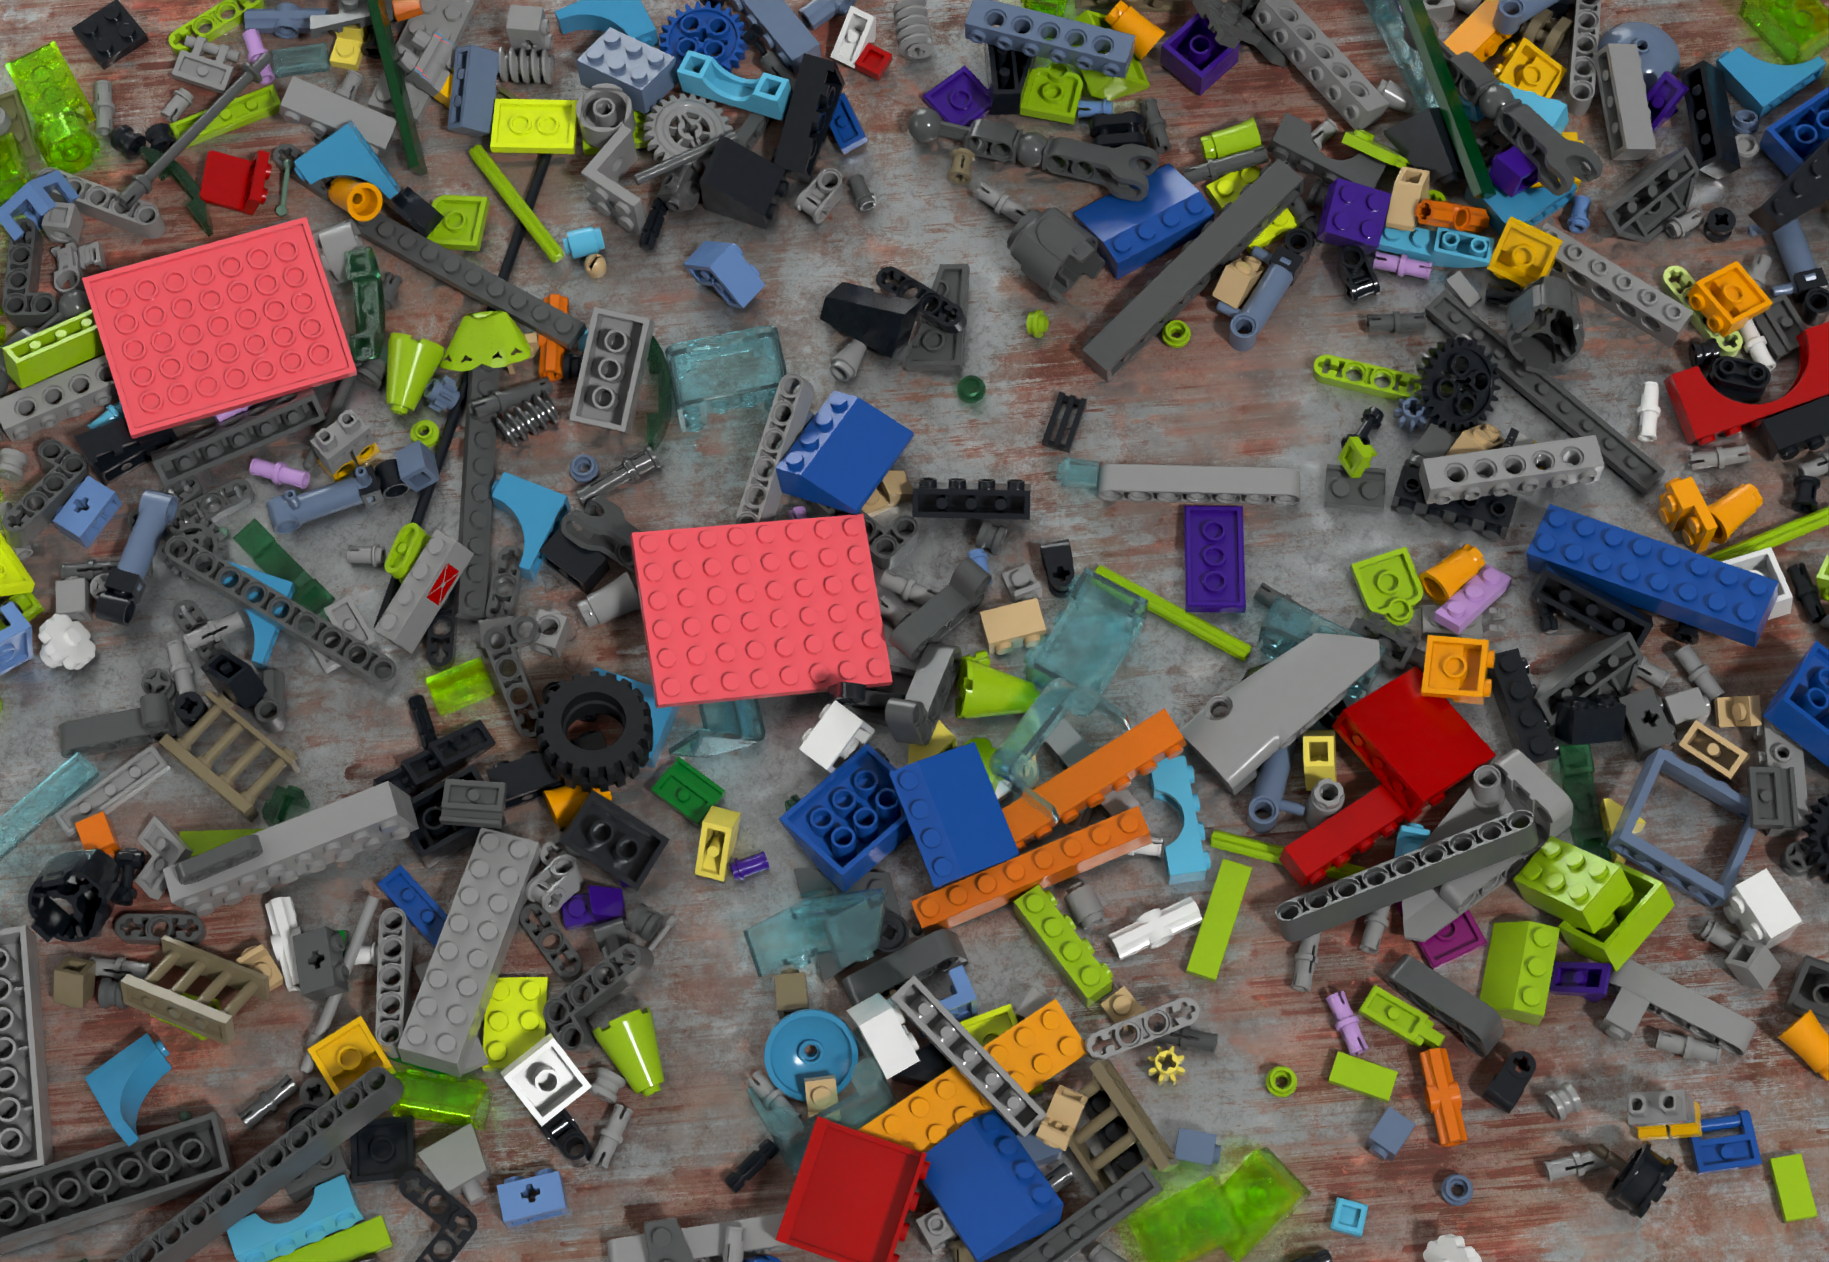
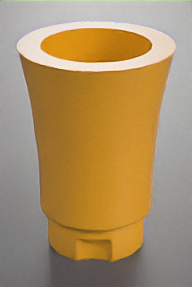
M1122 0L1104 18L1112 26L1111 30L1135 35L1134 54L1140 61L1166 33V31L1151 23L1132 6L1129 7Z
M339 177L331 181V186L327 190L329 199L358 221L372 220L382 208V194L378 187L371 183Z
M1750 483L1741 484L1707 506L1718 526L1711 541L1717 544L1725 543L1733 532L1756 512V509L1761 507L1763 498L1754 485Z
M1468 543L1463 545L1444 560L1419 575L1424 593L1434 603L1442 606L1478 574L1479 570L1485 566V561L1482 553L1475 546H1471Z
M576 785L575 789L562 786L542 791L549 813L558 830L569 823L584 797L589 793L582 792L581 786ZM592 788V790L612 801L610 790L600 792V788Z
M1810 1009L1787 1027L1777 1038L1798 1054L1815 1073L1819 1072L1820 1076L1827 1082L1829 1080V1035Z

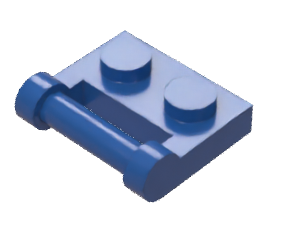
M1748 1110L1737 1111V1115L1701 1119L1702 1132L1739 1127L1742 1134L1701 1140V1137H1688L1697 1175L1759 1167L1762 1164L1751 1115Z

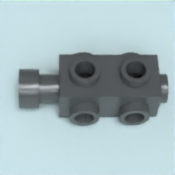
M1367 611L1361 619L1355 618L1348 633L1355 637L1379 640L1380 659H1382L1381 664L1384 667L1396 671L1398 668L1404 670L1410 664L1414 667L1417 666L1422 673L1424 672L1426 652L1416 648L1421 638L1416 636L1411 629L1405 626H1396L1388 622L1384 615L1377 612L1371 613ZM1371 629L1378 632L1379 634H1374L1371 631ZM1397 642H1398L1399 644L1405 646V647H1404V648L1400 647V646L1397 644Z

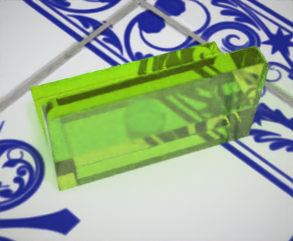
M481 657L425 679L441 717L496 695Z

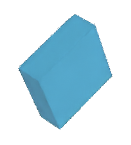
M1337 1197L1330 1230L1361 1238L1369 1205Z

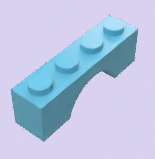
M690 50L687 51L677 70L683 92L783 121L789 109L792 98L789 79L765 72L757 79L741 78L725 70L713 57Z
M1507 83L1499 84L1510 89L1515 100L1520 99L1522 104L1530 106L1558 133L1562 134L1569 123L1567 104L1557 99L1539 96L1532 91L1514 88ZM1459 95L1469 120L1479 122L1485 117L1479 109V105L1474 107L1472 102L1465 100Z
M1185 756L1175 757L1171 760L1166 758L1157 763V768L1149 773L1153 799L1165 802L1173 807L1179 814L1183 826L1177 839L1165 846L1164 862L1168 884L1205 880L1207 869H1211L1209 852L1203 851L1201 843L1202 840H1205V829L1203 822H1198L1196 812L1200 811L1198 794H1192L1191 783H1195L1193 766H1187Z
M343 1174L315 1186L314 1196L309 1207L296 1219L286 1223L275 1224L264 1221L254 1213L242 1218L230 1227L227 1233L234 1256L238 1262H268L279 1256L289 1255L295 1249L308 1243L318 1242L325 1236L340 1229L350 1228L364 1218L354 1188L346 1175Z

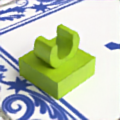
M1359 436L1349 437L1337 458L1350 478H1360L1365 469L1371 466L1370 460L1372 457L1377 456V452L1372 445H1364Z

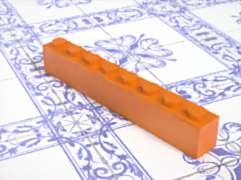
M1164 708L1004 807L1002 811L1019 854L1027 849L1026 844L1037 838L1039 841L1052 834V828L1062 822L1063 824H1068L1074 821L1079 816V811L1088 806L1089 808H1094L1105 800L1104 796L1113 790L1119 792L1127 788L1131 784L1130 780L1137 775L1145 776L1157 768L1158 762L1165 758L1171 760L1180 755L1187 743L1166 709Z
M1136 806L911 901V904L926 936L940 929H950L1014 902L1038 884L1042 889L1149 845L1152 843L1151 834L1139 806Z

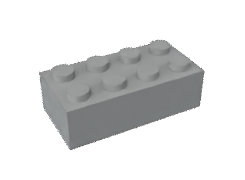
M593 308L570 413V421L631 435L655 326L653 320L608 309Z

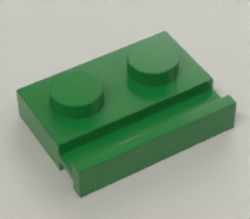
M679 756L676 758V762L665 771L651 788L652 794L697 827H700L711 806H717L719 800L726 795L724 789Z

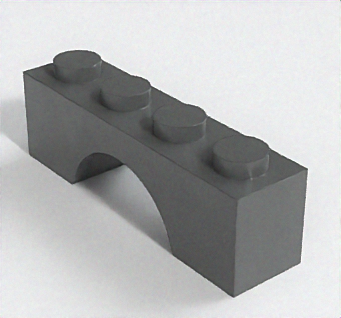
M1287 112L1280 121L1266 149L1276 159L1279 158L1281 161L1291 162L1301 172L1306 174L1312 173L1321 178L1327 185H1330L1337 178H1341L1375 189L1386 166V163L1363 152L1346 160H1335L1325 156L1317 149L1313 142L1311 124Z

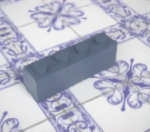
M730 0L736 11L744 13L749 26L757 24L763 30L761 39L764 45L769 50L773 49L777 54V58L794 75L799 73L804 53L821 58L820 43L784 0Z

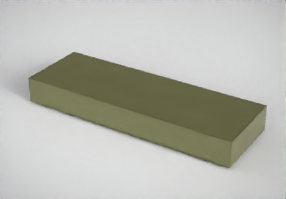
M18 89L1 94L0 107L11 118V125L3 134L12 165L14 168H18L41 160Z

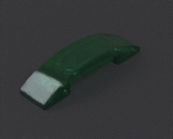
M146 146L139 149L149 167L164 154ZM173 160L158 178L161 181L170 175L192 200L186 204L192 218L210 237L213 234V224L206 202L200 199V190L194 179L178 162Z
M365 247L346 251V279L353 282L356 334L350 335V350L354 364L376 360L380 357L385 332V302L381 275L373 249Z
M652 335L647 363L650 374H659L658 413H647V442L651 449L656 451L670 423L673 392L666 358L659 343Z
M253 519L233 537L235 542L264 573L293 582L296 589L292 597L294 602L319 616L324 611V608L335 601V598L316 579H313L256 519Z
M1590 744L1559 746L1561 782L1563 791L1573 803L1570 832L1574 846L1607 861H1612L1610 849L1607 848L1606 830L1603 831L1593 773L1595 768Z

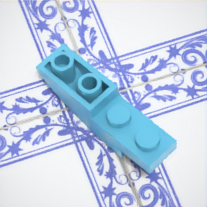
M1385 220L1377 250L1401 256L1405 254L1411 259L1433 262L1432 266L1484 267L1490 264L1494 239L1444 227H1438L1437 232L1415 227L1414 232L1401 231L1386 227Z

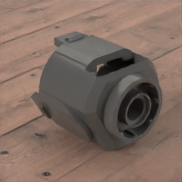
M1056 207L1047 208L1043 212H1040L1038 209L1028 212L1013 228L1007 241V248L1010 250L1011 256L1021 264V271L1048 292L1053 300H1057L1063 305H1066L1068 300L1062 295L1068 292L1083 274L1096 279L1106 262L1096 253L1098 248L1097 238Z
M1542 276L1538 280L1526 285L1521 293L1507 304L1508 347L1515 358L1524 363L1525 371L1547 375L1548 368L1559 367L1570 362L1578 355L1581 348L1584 347L1585 333L1582 313L1577 295H1573L1569 282L1557 277Z

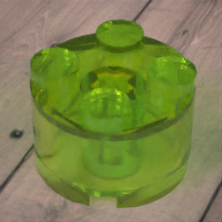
M72 107L64 108L61 112L54 113L45 119H40L34 125V141L48 167L75 174L88 168L94 162L92 157L96 151L97 153L100 151V144L87 120Z

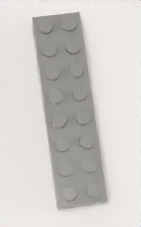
M387 781L251 834L259 836L263 849L261 855L193 884H180L175 870L179 863L164 868L163 872L171 903L197 916H206L215 911L214 908L224 904L234 905L243 900L242 897L250 894L266 893L271 889V886L278 883H291L304 873L320 872L326 868L327 864L335 861H348L354 857V854L363 850L373 851L382 847V843L389 840L405 839L410 836V832L419 829L410 796Z
M481 827L397 1049L402 1062L462 1077L519 923L520 913L525 907L527 901L525 888L528 882L536 876L541 863L539 842Z
M26 925L0 930V1180L54 1163L36 935Z

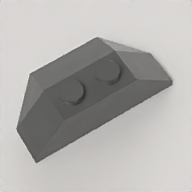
M1682 147L1646 165L1606 198L1602 213L1616 236L1647 243L1666 228L1670 218H1678L1688 210L1694 191L1695 179L1698 178L1700 172L1688 148Z
M1624 632L1590 644L1542 678L1534 700L1548 724L1556 725L1558 702L1570 701L1571 697L1596 699V695L1606 694L1614 696V700L1617 701L1618 698L1629 695L1636 678L1638 665H1641L1644 658L1632 634Z

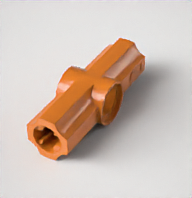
M1423 199L1421 203L1416 205L1414 213L1420 224L1445 227L1457 231L1481 233L1483 229L1488 228L1490 221L1487 209L1431 199Z
M550 294L548 297H544V302L568 314L569 300L567 297H563L560 294ZM538 333L540 348L539 376L540 378L548 377L551 382L559 381L563 378V359L568 349Z
M1434 1048L1421 1052L1419 1054V1061L1426 1085L1424 1086V1096L1428 1112L1433 1115L1439 1146L1452 1147L1466 1143L1468 1139L1461 1114V1092L1457 1081L1453 1079L1447 1049Z

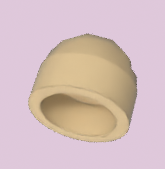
M597 253L588 255L584 261L585 272L591 278H600L607 272L605 258Z

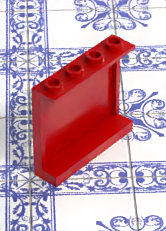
M1417 666L1345 708L1332 725L1335 731L1411 817L1418 814L1428 801L1474 773L1477 768L1489 765L1496 756L1488 744L1480 738L1446 698L1422 696L1423 673Z
M817 1116L775 1240L838 1262H898L900 1255L894 1252L898 1241L904 1242L910 1224L904 1221L908 1210L915 1211L920 1193L916 1192L915 1188L918 1179L925 1181L931 1163L925 1160L927 1153L898 1145Z

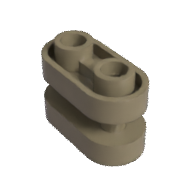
M1545 9L1524 22L1519 35L1525 37L1533 44L1537 41L1544 43L1542 51L1553 56L1567 38L1573 21L1562 16L1556 23L1551 20L1553 11Z

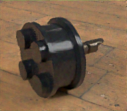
M1647 1140L1633 1152L1627 1161L1613 1151H1609V1148L1602 1143L1595 1147L1589 1142L1586 1147L1589 1151L1604 1159L1606 1163L1619 1171L1608 1189L1606 1198L1610 1201L1617 1199L1630 1209L1629 1215L1632 1217L1637 1216L1641 1219L1651 1206L1650 1201L1652 1200L1657 1203L1665 1193L1667 1187L1663 1183L1669 1181L1678 1168L1674 1164V1159L1671 1157L1664 1159L1651 1150L1652 1144Z

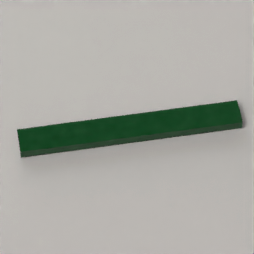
M366 0L408 167L420 176L428 173L402 69L397 64L399 57L384 0Z
M1398 0L1471 193L1475 198L1489 199L1496 195V191L1423 0Z

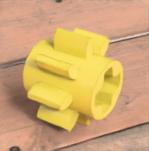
M1158 1046L1157 1056H1148L1147 1062L1154 1065L1148 1071V1076L1156 1075L1159 1079V1086L1162 1085L1163 1081H1170L1172 1085H1175L1176 1074L1180 1076L1185 1074V1069L1178 1066L1184 1061V1055L1177 1057L1174 1053V1046L1169 1051H1163ZM1165 1061L1171 1062V1067L1167 1071L1162 1070V1065Z

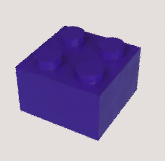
M1197 13L1161 45L1160 63L1201 96L1238 62L1240 44L1235 49L1218 44L1215 40L1218 33L1215 34L1208 29L1209 19H1203Z
M1337 178L1328 187L1315 239L1340 247L1356 245L1362 248L1365 254H1371L1379 247L1392 194Z

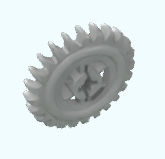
M680 93L677 99L674 95H669L668 101L660 99L659 104L653 105L651 113L646 115V123L643 126V131L646 133L643 140L645 142L651 140L647 145V151L656 149L653 159L656 160L658 157L663 156L662 162L701 146V141L703 140L710 142L721 135L732 132L734 130L733 127L728 125L730 118L722 116L724 110L722 108L715 109L716 103L713 101L706 103V98L704 97L698 100L694 94H690V97L687 98L684 93ZM674 120H676L678 123V127H673L670 125ZM701 122L706 126L708 132L702 131ZM712 153L683 166L689 165L697 174L699 167H702L705 171Z

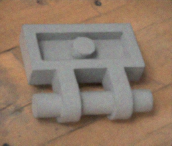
M187 35L184 45L193 48L191 53L180 50L172 71V77L223 94L228 89L234 73V67L225 63L227 60L238 63L241 52L232 50L231 46L221 44L220 46L208 42L207 38L201 36L195 38ZM206 52L217 57L215 60L202 57V54Z

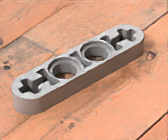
M1189 997L1177 998L1092 1032L1084 1040L1085 1052L1091 1059H1107L1189 1026L1199 1018V1005L1194 999ZM1181 1003L1184 1006H1190L1192 1011L1188 1013L1189 1019L1186 1020L1184 1016L1172 1019L1175 1023L1172 1026L1171 1017L1165 1009L1169 1007V1013H1174L1181 1010ZM1155 1013L1162 1016L1164 1020V1026L1159 1032L1152 1031L1148 1026L1149 1017ZM1125 1025H1130L1135 1030V1039L1131 1043H1124L1120 1038V1030ZM1112 1030V1037L1118 1048L1114 1049V1044H1109L1102 1048V1054L1099 1051H1093L1091 1046L1095 1044L1094 1038L1097 1037L1099 1041L1110 1039L1112 1037L1108 1032Z

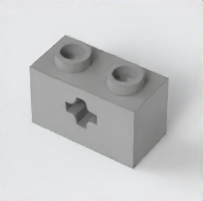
M510 5L506 30L510 45L514 48L515 54L519 55L521 48L525 49L526 56L530 55L532 48L536 49L538 57L541 56L543 49H546L548 54V50L553 49L554 38L553 34H549L550 20L546 19L543 7Z

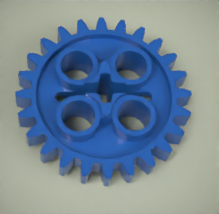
M696 1L695 8L693 9L686 4V11L684 13L676 9L677 18L668 16L669 25H662L663 34H659L661 43L659 48L661 51L676 57L677 70L686 55L684 53L688 50L713 57L720 66L732 73L731 66L740 68L739 60H745V51L748 50V45L743 40V36L747 32L745 31V24L740 22L738 14L732 15L730 7L722 11L721 3H718L715 8H711L710 1H707L705 7H701L699 1Z

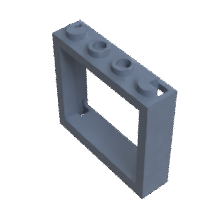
M1659 748L1646 758L1607 848L1714 909L1727 901L1757 829H1751L1748 796H1743L1732 790L1727 783L1706 775L1701 768L1680 760L1675 753ZM1659 771L1745 820L1718 883L1632 833Z

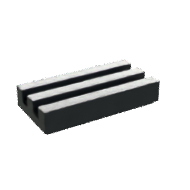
M1059 392L1042 440L1043 446L1070 453L1087 405V399L1081 398L1079 400L1074 395L1069 397L1065 396L1064 392ZM1063 403H1065L1067 406L1054 441H1051L1050 439ZM1073 406H1076L1078 409L1066 444H1061Z

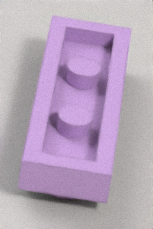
M1487 564L1435 612L1434 621L1459 635L1511 586L1512 577Z

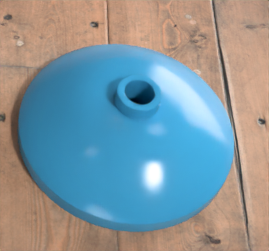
M803 1009L785 1016L773 1027L765 1044L764 1062L768 1076L777 1088L793 1099L807 1102L804 1078L835 1075L837 1094L849 1084L858 1064V1047L853 1032L841 1018L825 1010ZM808 1045H813L817 1049L814 1053L809 1054L805 1051V1048Z

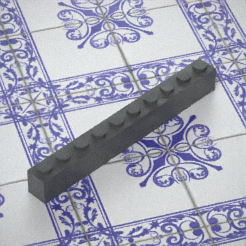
M1279 158L1272 165H1266L1260 172L1259 178L1253 184L1248 183L1233 203L1229 202L1223 207L1220 216L1214 222L1209 221L1194 241L1190 240L1184 245L1181 254L1175 260L1170 259L1155 279L1151 278L1144 284L1142 292L1138 296L1128 299L1122 311L1116 317L1112 316L1105 322L1102 331L1086 340L1082 349L1083 362L1109 382L1163 330L1165 325L1172 321L1225 269L1226 265L1230 264L1304 192V178Z

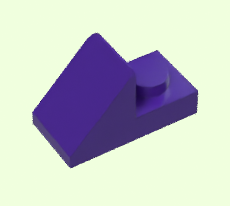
M1665 71L1646 95L1648 107L1651 111L1650 119L1653 132L1678 112L1679 109L1676 105L1689 90L1686 85L1669 71Z
M591 885L588 886L589 893L574 895L562 905L566 930L592 926L623 917V920L627 919L621 888Z
M1554 961L1549 992L1554 995L1583 996L1589 1001L1596 1003L1607 996L1612 965L1609 963Z

